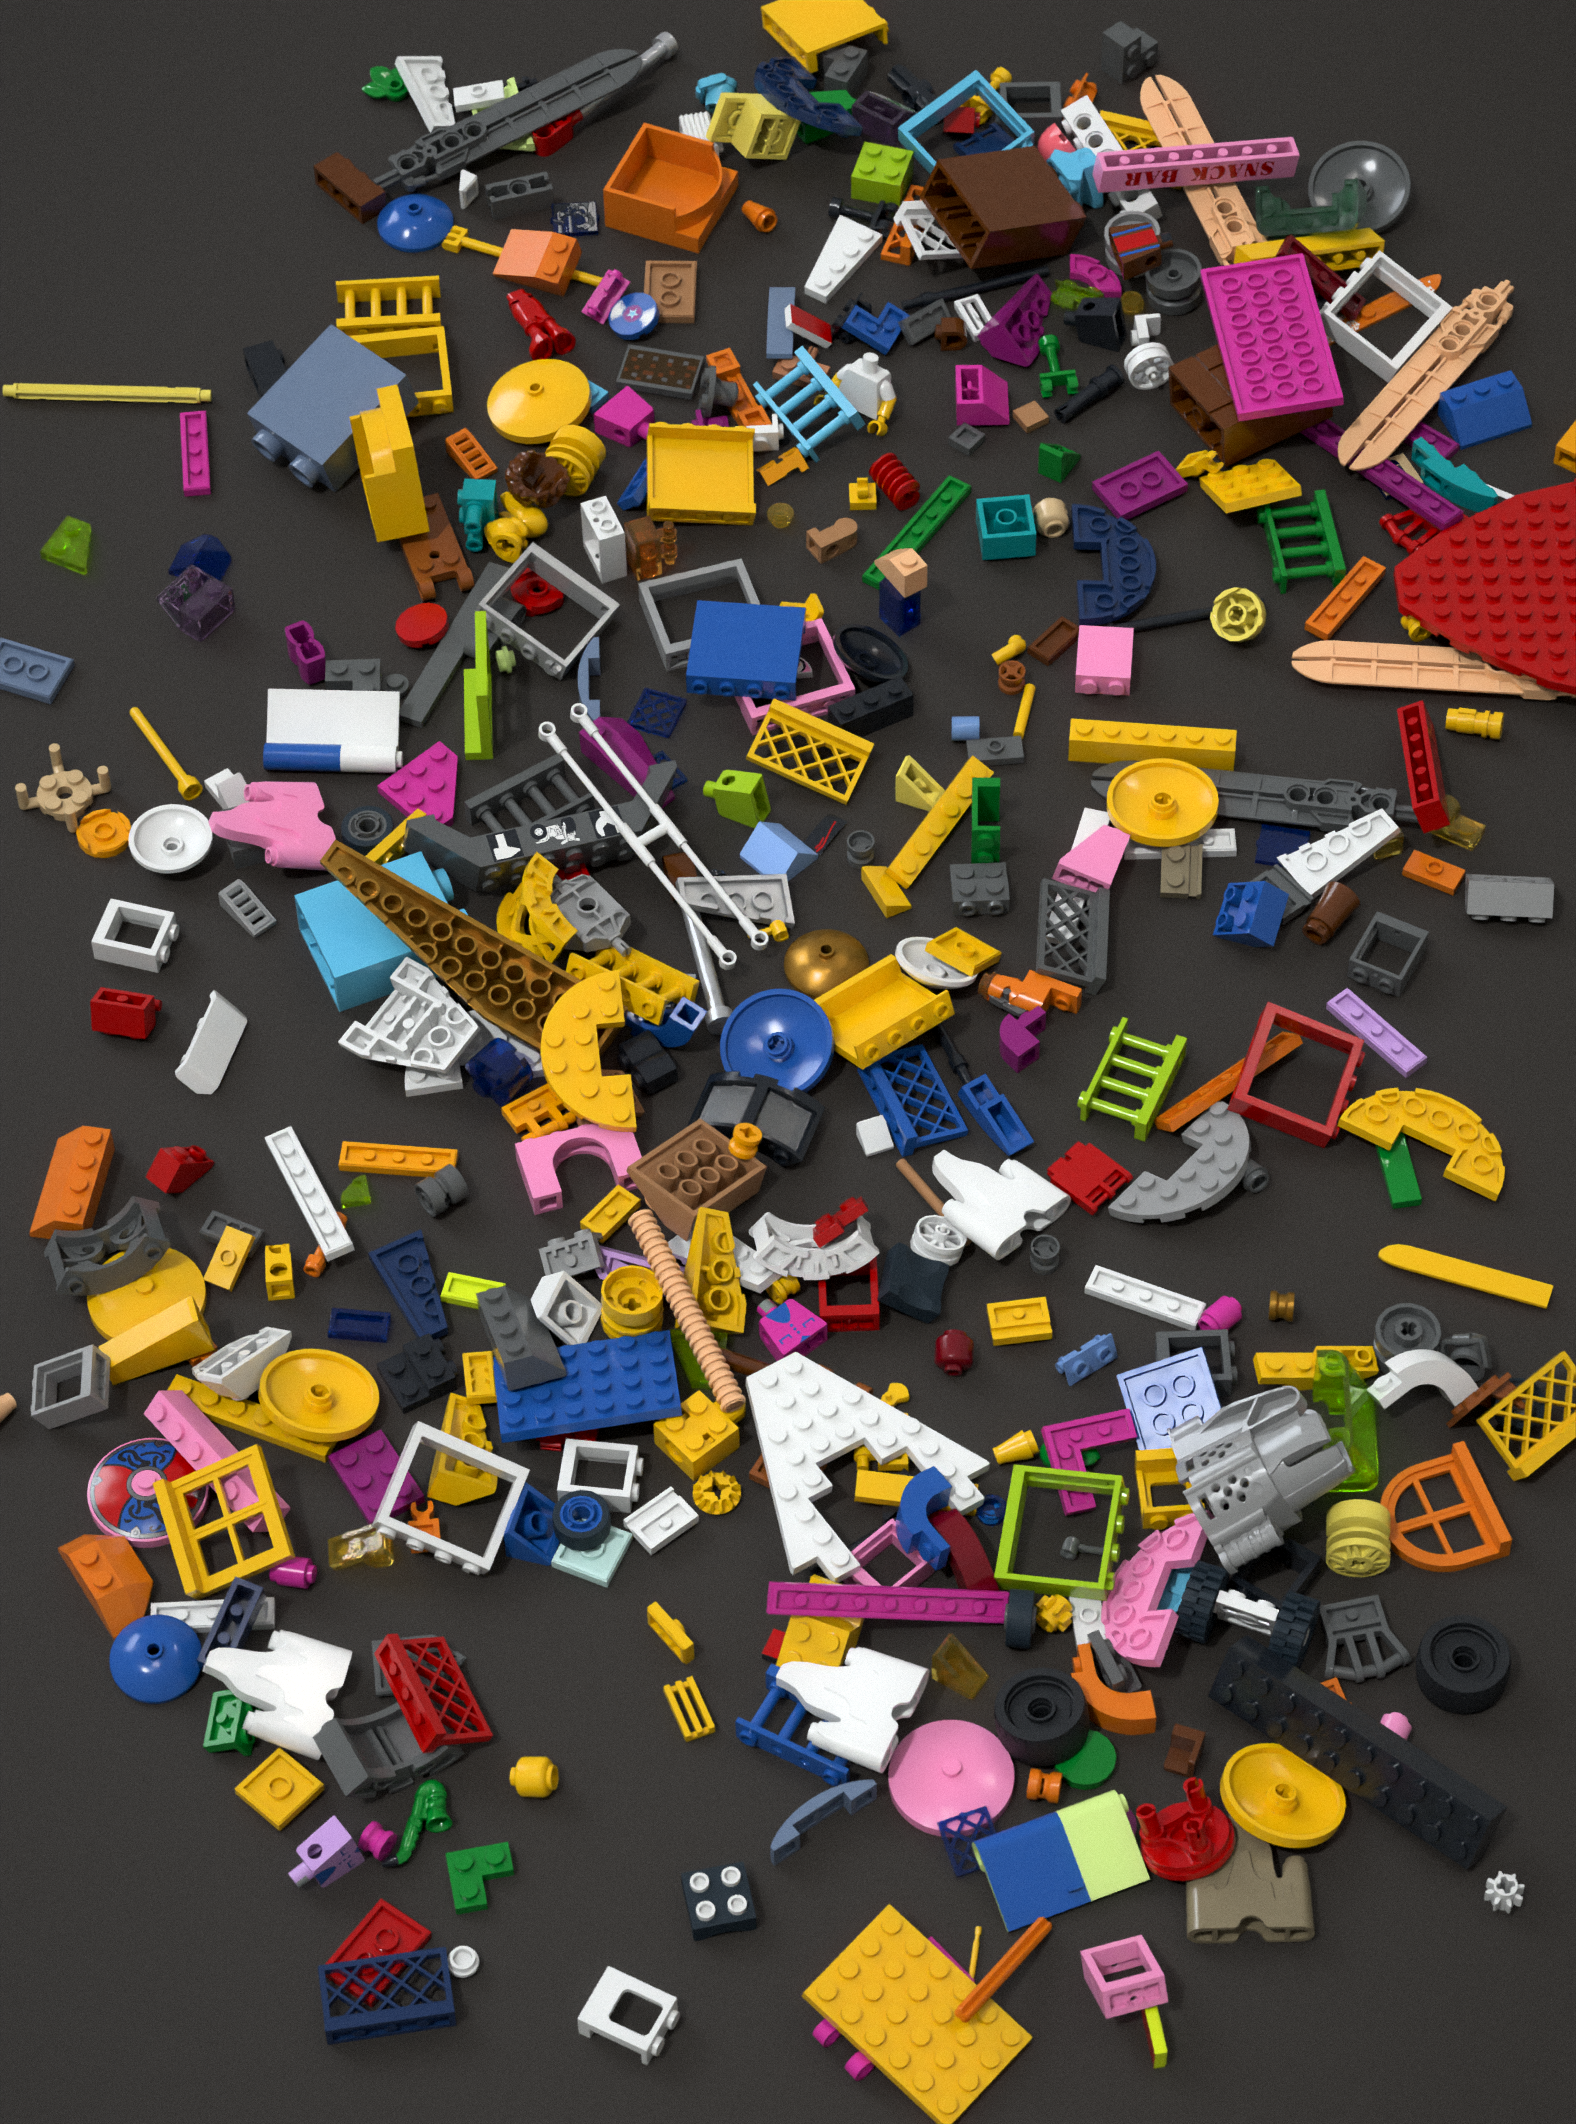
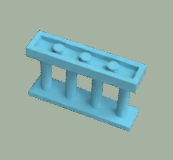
M801 346L794 352L799 359L796 368L766 391L758 382H755L753 386L758 392L755 397L765 409L769 406L799 442L796 447L805 458L810 456L817 463L820 459L813 448L844 424L848 425L851 423L858 431L865 425V422L811 355ZM810 373L813 377L810 380V384L782 406L778 407L772 400L801 376H807ZM824 390L826 395L823 401L792 424L788 420L787 414L818 391L820 393ZM837 406L840 409L835 419L808 440H805L799 433L831 407L834 409Z

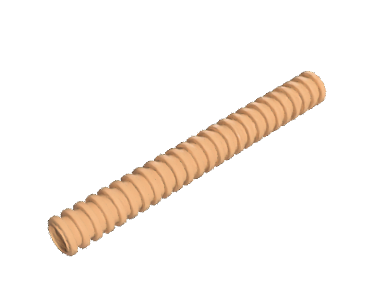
M650 1209L637 1211L629 1218L628 1224L632 1227L636 1240L640 1242V1248L644 1250L643 1254L647 1257V1262L651 1265V1270L655 1273L654 1275L656 1280H658L659 1286L663 1288L662 1292L666 1296L667 1302L670 1303V1308L674 1311L675 1318L678 1319V1325L682 1327V1333L686 1334V1341L690 1342L689 1347L693 1350L697 1363L701 1365V1371L705 1373V1379L709 1381L708 1385L713 1389L712 1393L716 1396V1401L720 1404L721 1411L733 1412L743 1406L746 1398L742 1395L741 1388L737 1387L738 1382L733 1379L734 1374L730 1371V1366L726 1363L722 1350L718 1348V1342L714 1340V1334L710 1332L711 1328L707 1325L706 1318L702 1317L703 1312L699 1309V1304L695 1301L691 1288L687 1286V1280L683 1278L684 1274L680 1271V1266L676 1263V1258L672 1255L668 1242L664 1240L665 1236L661 1232L660 1226L657 1225L653 1212Z

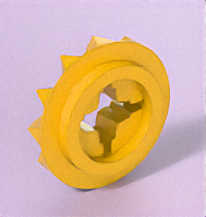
M710 1470L707 1475H700L696 1484H693V1500L697 1507L706 1513L714 1515L724 1514L734 1509L739 1503L741 1487L734 1475L729 1476L724 1470L721 1473H714ZM713 1485L718 1486L719 1490H721L720 1500L712 1492Z

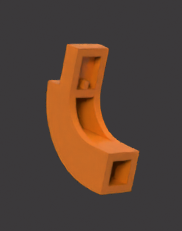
M1090 1643L1077 1645V1657H1072L1074 1673H1071V1677L1079 1683L1088 1704L1089 1720L1105 1730L1118 1734L1143 1735L1155 1733L1156 1713L1151 1690L1121 1693L1108 1688L1100 1681L1096 1674Z

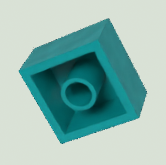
M1029 494L976 499V525L982 560L1036 556V529Z

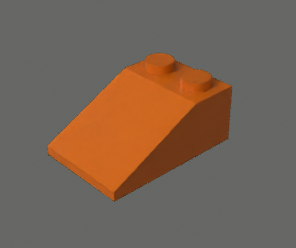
M511 229L493 271V276L564 297L582 250L577 239L549 231Z

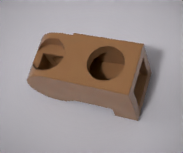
M841 518L833 526L820 532L816 527L806 531V548L820 564L846 552L857 544V523L850 518Z

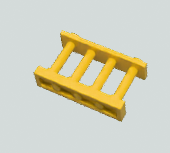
M439 276L336 281L338 303H345V318L336 319L337 328L348 336L441 326L440 313H433L432 298H441ZM407 299H422L423 314L407 315ZM396 300L397 315L381 316V301ZM371 301V317L355 318V302Z
M614 947L597 950L595 957L590 960L573 952L569 955L566 972L581 981L596 974L619 970L623 1005L628 1007V1011L658 1026L662 1024L666 1004L670 1002L678 1004L682 997L687 998L693 1003L695 1002L700 983L699 980L633 948L629 955L626 954V957H622Z

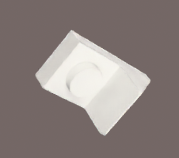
M227 768L204 780L205 788L223 809L249 802L244 798V788L247 784L240 772L233 775Z

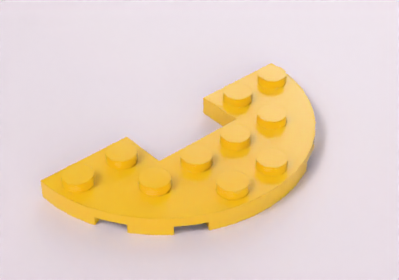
M619 970L607 971L586 978L574 985L560 997L551 1009L544 1024L541 1038L542 1069L551 1091L555 1092L557 1097L564 1103L563 1106L581 1120L584 1118L598 1124L602 1129L636 1132L637 1126L631 1074L602 1076L597 1029L624 1027L625 1025Z
M1398 1087L1376 1091L1375 1095L1364 1100L1362 1098L1358 1099L1345 1110L1339 1119L1337 1126L1389 1151L1400 1132L1452 1156L1443 1177L1495 1202L1499 1196L1505 1175V1166H1503L1502 1150L1495 1135L1493 1133L1490 1134L1481 1124L1482 1119L1477 1114L1450 1097L1416 1088L1414 1092L1399 1091Z

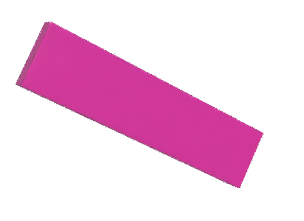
M206 411L180 413L184 496L211 494L207 414Z

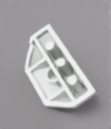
M265 1327L259 1330L258 1334L248 1335L225 1345L194 1366L192 1374L218 1395L231 1397L237 1401L245 1400L259 1389L260 1379L267 1365L278 1356L287 1352L292 1333L287 1330Z

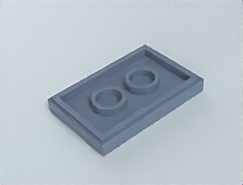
M0 637V689L52 704L75 666L74 659Z

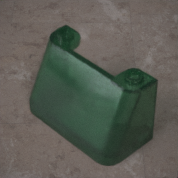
M1357 178L1345 179L1343 189L1338 193H1332V206L1291 209L1287 201L1281 197L1276 198L1271 194L1269 186H1256V227L1265 238L1352 232L1357 228L1367 210V192Z

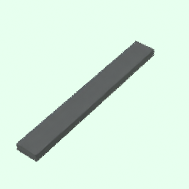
M492 562L487 564L447 633L401 706L399 721L423 728L466 656L463 653L466 639L475 628L473 616L478 604L510 568Z

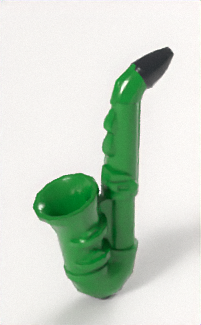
M426 1780L418 1787L414 1795L415 1801L411 1816H409L399 1852L387 1857L381 1863L382 1867L399 1866L409 1859L412 1854L411 1852L416 1848V1842L419 1839L418 1833L421 1832L425 1820H427L426 1829L433 1833L444 1832L452 1826L453 1821L446 1812L447 1792L444 1785L438 1780Z

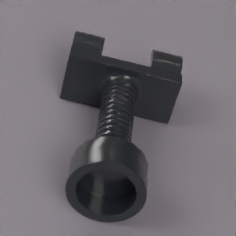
M832 197L828 216L838 219L840 215H847L866 221L869 220L871 221L870 229L882 234L883 239H887L892 226L889 221H894L893 218L900 207L895 203H885V201L880 200L876 212L846 206L844 199Z

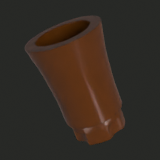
M1328 882L1320 900L1307 918V923L1302 928L1304 936L1317 945L1326 943L1329 938L1333 937L1343 922L1359 908L1360 900L1358 896L1342 883Z

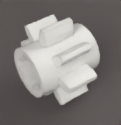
M1499 1871L1498 1877L1495 1880L1487 1879L1486 1888L1488 1890L1485 1891L1484 1900H1491L1493 1911L1498 1909L1509 1914L1513 1905L1521 1907L1523 1900L1521 1894H1523L1525 1886L1524 1884L1517 1883L1515 1879L1516 1874L1508 1875Z

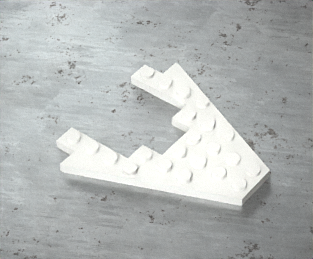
M794 1352L746 1377L747 1393L792 1575L815 1563L819 1565L831 1581L837 1583L859 1572L860 1563L813 1506L812 1502L832 1492L833 1485L819 1467L863 1444L880 1465L906 1453L921 1472L935 1466L952 1485L948 1501L949 1507L951 1509L956 1508L962 1515L983 1505L985 1498L971 1480L989 1470L990 1463L987 1460L803 1355Z

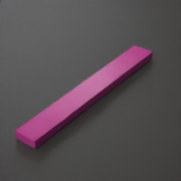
M769 1581L766 1612L776 1615L1004 1623L1005 1607L1009 1603L1010 1593L995 1590Z

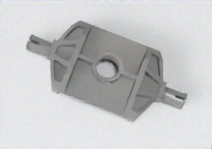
M555 874L552 883L555 890L550 895L552 904H557L567 921L578 930L575 936L583 943V950L590 952L614 947L622 957H626V954L629 955L632 948L622 940V937L631 925L630 914L591 876L581 874L570 880H562ZM584 905L595 907L593 910L584 911L581 909V907H583Z

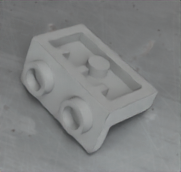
M584 1229L575 1232V1238L566 1241L564 1237L549 1240L547 1247L539 1249L545 1275L565 1271L571 1277L605 1267L598 1240L603 1239L602 1233L591 1232V1229Z

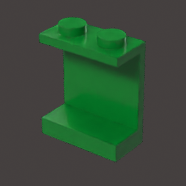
M972 778L971 864L999 863L1000 826H978V821H999L1000 778Z

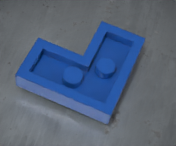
M888 302L877 319L855 305L842 328L886 355L901 331L898 322L910 315Z

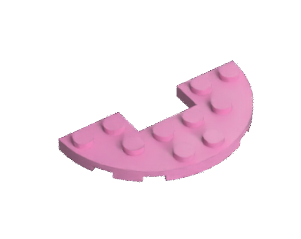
M1206 1510L1210 1519L1215 1518L1209 1510ZM1194 1513L1174 1520V1526L1162 1533L1156 1530L1138 1545L1141 1549L1130 1561L1125 1559L1115 1572L1114 1590H1109L1107 1601H1103L1101 1622L1105 1625L1106 1634L1104 1635L1106 1639L1110 1640L1117 1653L1133 1664L1146 1667H1160L1179 1616L1173 1609L1157 1610L1171 1570L1194 1567L1197 1561L1200 1560L1208 1538Z

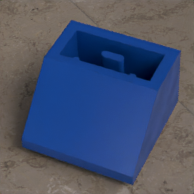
M1266 881L1228 883L1227 889L1224 892L1223 903L1216 919L1213 936L1252 947H1274L1289 894Z

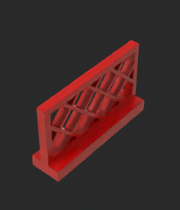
M387 1634L374 1655L422 1753H433L437 1746L490 1741L493 1734L445 1638L431 1637L400 1640L398 1634ZM427 1648H438L442 1660L426 1651ZM406 1650L417 1655V1661L409 1658ZM423 1659L437 1667L436 1672L434 1673L420 1664L421 1660ZM442 1670L452 1676L454 1684L439 1676L440 1671ZM418 1674L431 1681L429 1686L421 1682ZM434 1684L448 1691V1697L433 1690ZM453 1695L463 1700L467 1708L465 1709L451 1700ZM430 1699L443 1706L441 1711L434 1708ZM446 1709L462 1717L460 1723L444 1714ZM467 1720L474 1724L479 1732H474L464 1726L465 1721ZM442 1723L453 1729L455 1733L447 1734Z

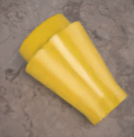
M1021 1430L999 1446L992 1448L998 1465L1034 1458V1454L1039 1453L1031 1430L1026 1432Z

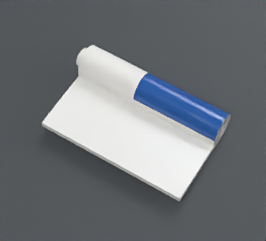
M268 689L267 742L264 744L263 749L264 770L396 773L398 768L403 767V751H398L400 692Z

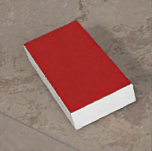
M792 304L785 308L787 329L826 349L832 344L830 324Z

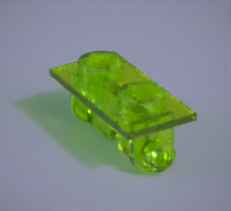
M1055 279L1057 291H1053L1051 295V301H1054L1055 305L1069 309L1073 308L1075 301L1079 302L1078 308L1083 298H1105L1101 290L1090 286L1087 288L1080 287L1077 283L1067 279L1063 281Z

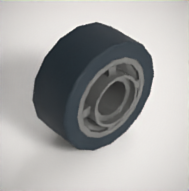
M362 806L350 811L343 818L341 825L343 844L364 856L394 830L392 817L387 811L376 806Z
M1010 1590L1009 1603L1006 1604L1004 1616L1006 1647L1030 1649L1032 1634H1035L1037 1606H1034L1035 1591Z

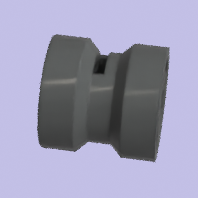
M858 830L848 836L847 862L853 868L861 869L874 863L875 840L871 833Z
M1044 1234L1035 1237L1030 1245V1267L1037 1274L1050 1275L1059 1266V1242L1051 1235Z

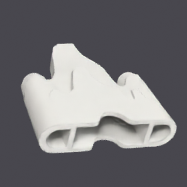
M945 1150L934 1156L933 1174L955 1199L948 1200L943 1206L942 1213L949 1224L996 1260L1004 1258L1022 1244L1021 1231L1025 1229L1043 1230L1060 1218L1070 1205L1071 1197L1016 1160L1007 1159L1004 1161L999 1169V1173L985 1165L962 1160Z
M280 1630V1632L273 1631L268 1644V1648L273 1650L271 1652H256L237 1648H217L210 1651L206 1658L203 1672L221 1680L243 1702L264 1710L248 1711L243 1729L248 1730L250 1735L318 1761L322 1753L315 1743L313 1736L321 1730L324 1723L333 1719L334 1711L327 1705L326 1701L334 1700L338 1690L342 1687L352 1651L284 1630Z
M851 1647L845 1660V1665L847 1666L844 1667L796 1661L783 1664L776 1675V1685L794 1694L807 1711L828 1721L813 1722L809 1728L807 1740L812 1741V1745L876 1772L883 1773L898 1744V1736L896 1735L898 1723L896 1720L912 1716L927 1685L930 1670L862 1647H857L856 1649Z

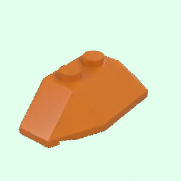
M84 1534L58 1548V1552L114 1641L128 1624L144 1617L154 1583L125 1536Z

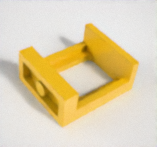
M1172 1448L1136 1450L1134 1467L1143 1529L1161 1530L1166 1527H1172L1175 1525L1174 1520L1193 1513L1189 1503L1188 1505L1153 1507L1150 1489L1153 1486L1180 1484L1176 1472L1177 1459ZM1189 1482L1182 1484L1186 1489L1192 1487Z

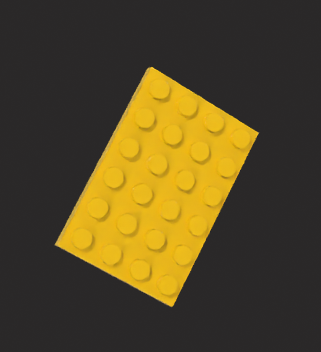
M890 1904L802 1994V1997L937 2124H953L1033 2038L991 1998L969 2022H961L954 2012L977 1985Z

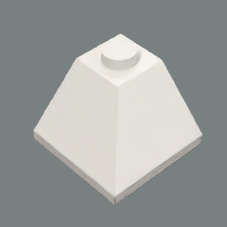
M565 1271L542 1277L531 1298L536 1317L567 1345L587 1343L601 1315L602 1304Z

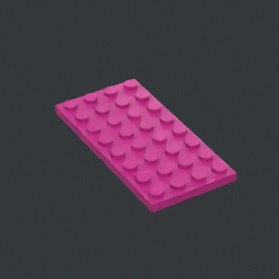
M1303 253L1200 269V277L1238 422L1344 405L1343 393Z

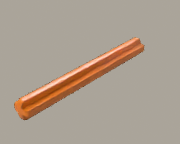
M1039 1917L961 2002L954 2012L961 2022H969L1052 1929L1051 1922H1048L1045 1917Z

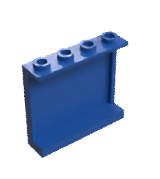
M697 600L686 671L687 693L796 701L803 634H805L806 608Z

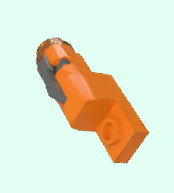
M1029 970L1023 982L1020 979L1000 975L995 972L992 974L986 972L979 983L978 994L983 995V998L993 1005L1020 1017L1024 1012H1030L1038 1005L1045 1012H1047L1050 1005H1053L1060 1010L1077 1014L1081 1007L1082 989L1049 976L1038 974L1033 970Z

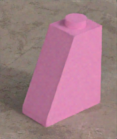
M1104 824L1060 859L1052 879L1096 892L1099 887L1109 889L1130 835Z

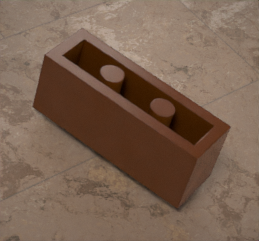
M336 152L313 166L315 184L362 225L379 215L386 206V193L384 189L372 182L365 172L358 170L350 159H345L340 153Z

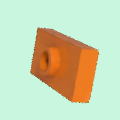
M1414 850L1403 868L1402 875L1454 895L1465 877L1466 870Z

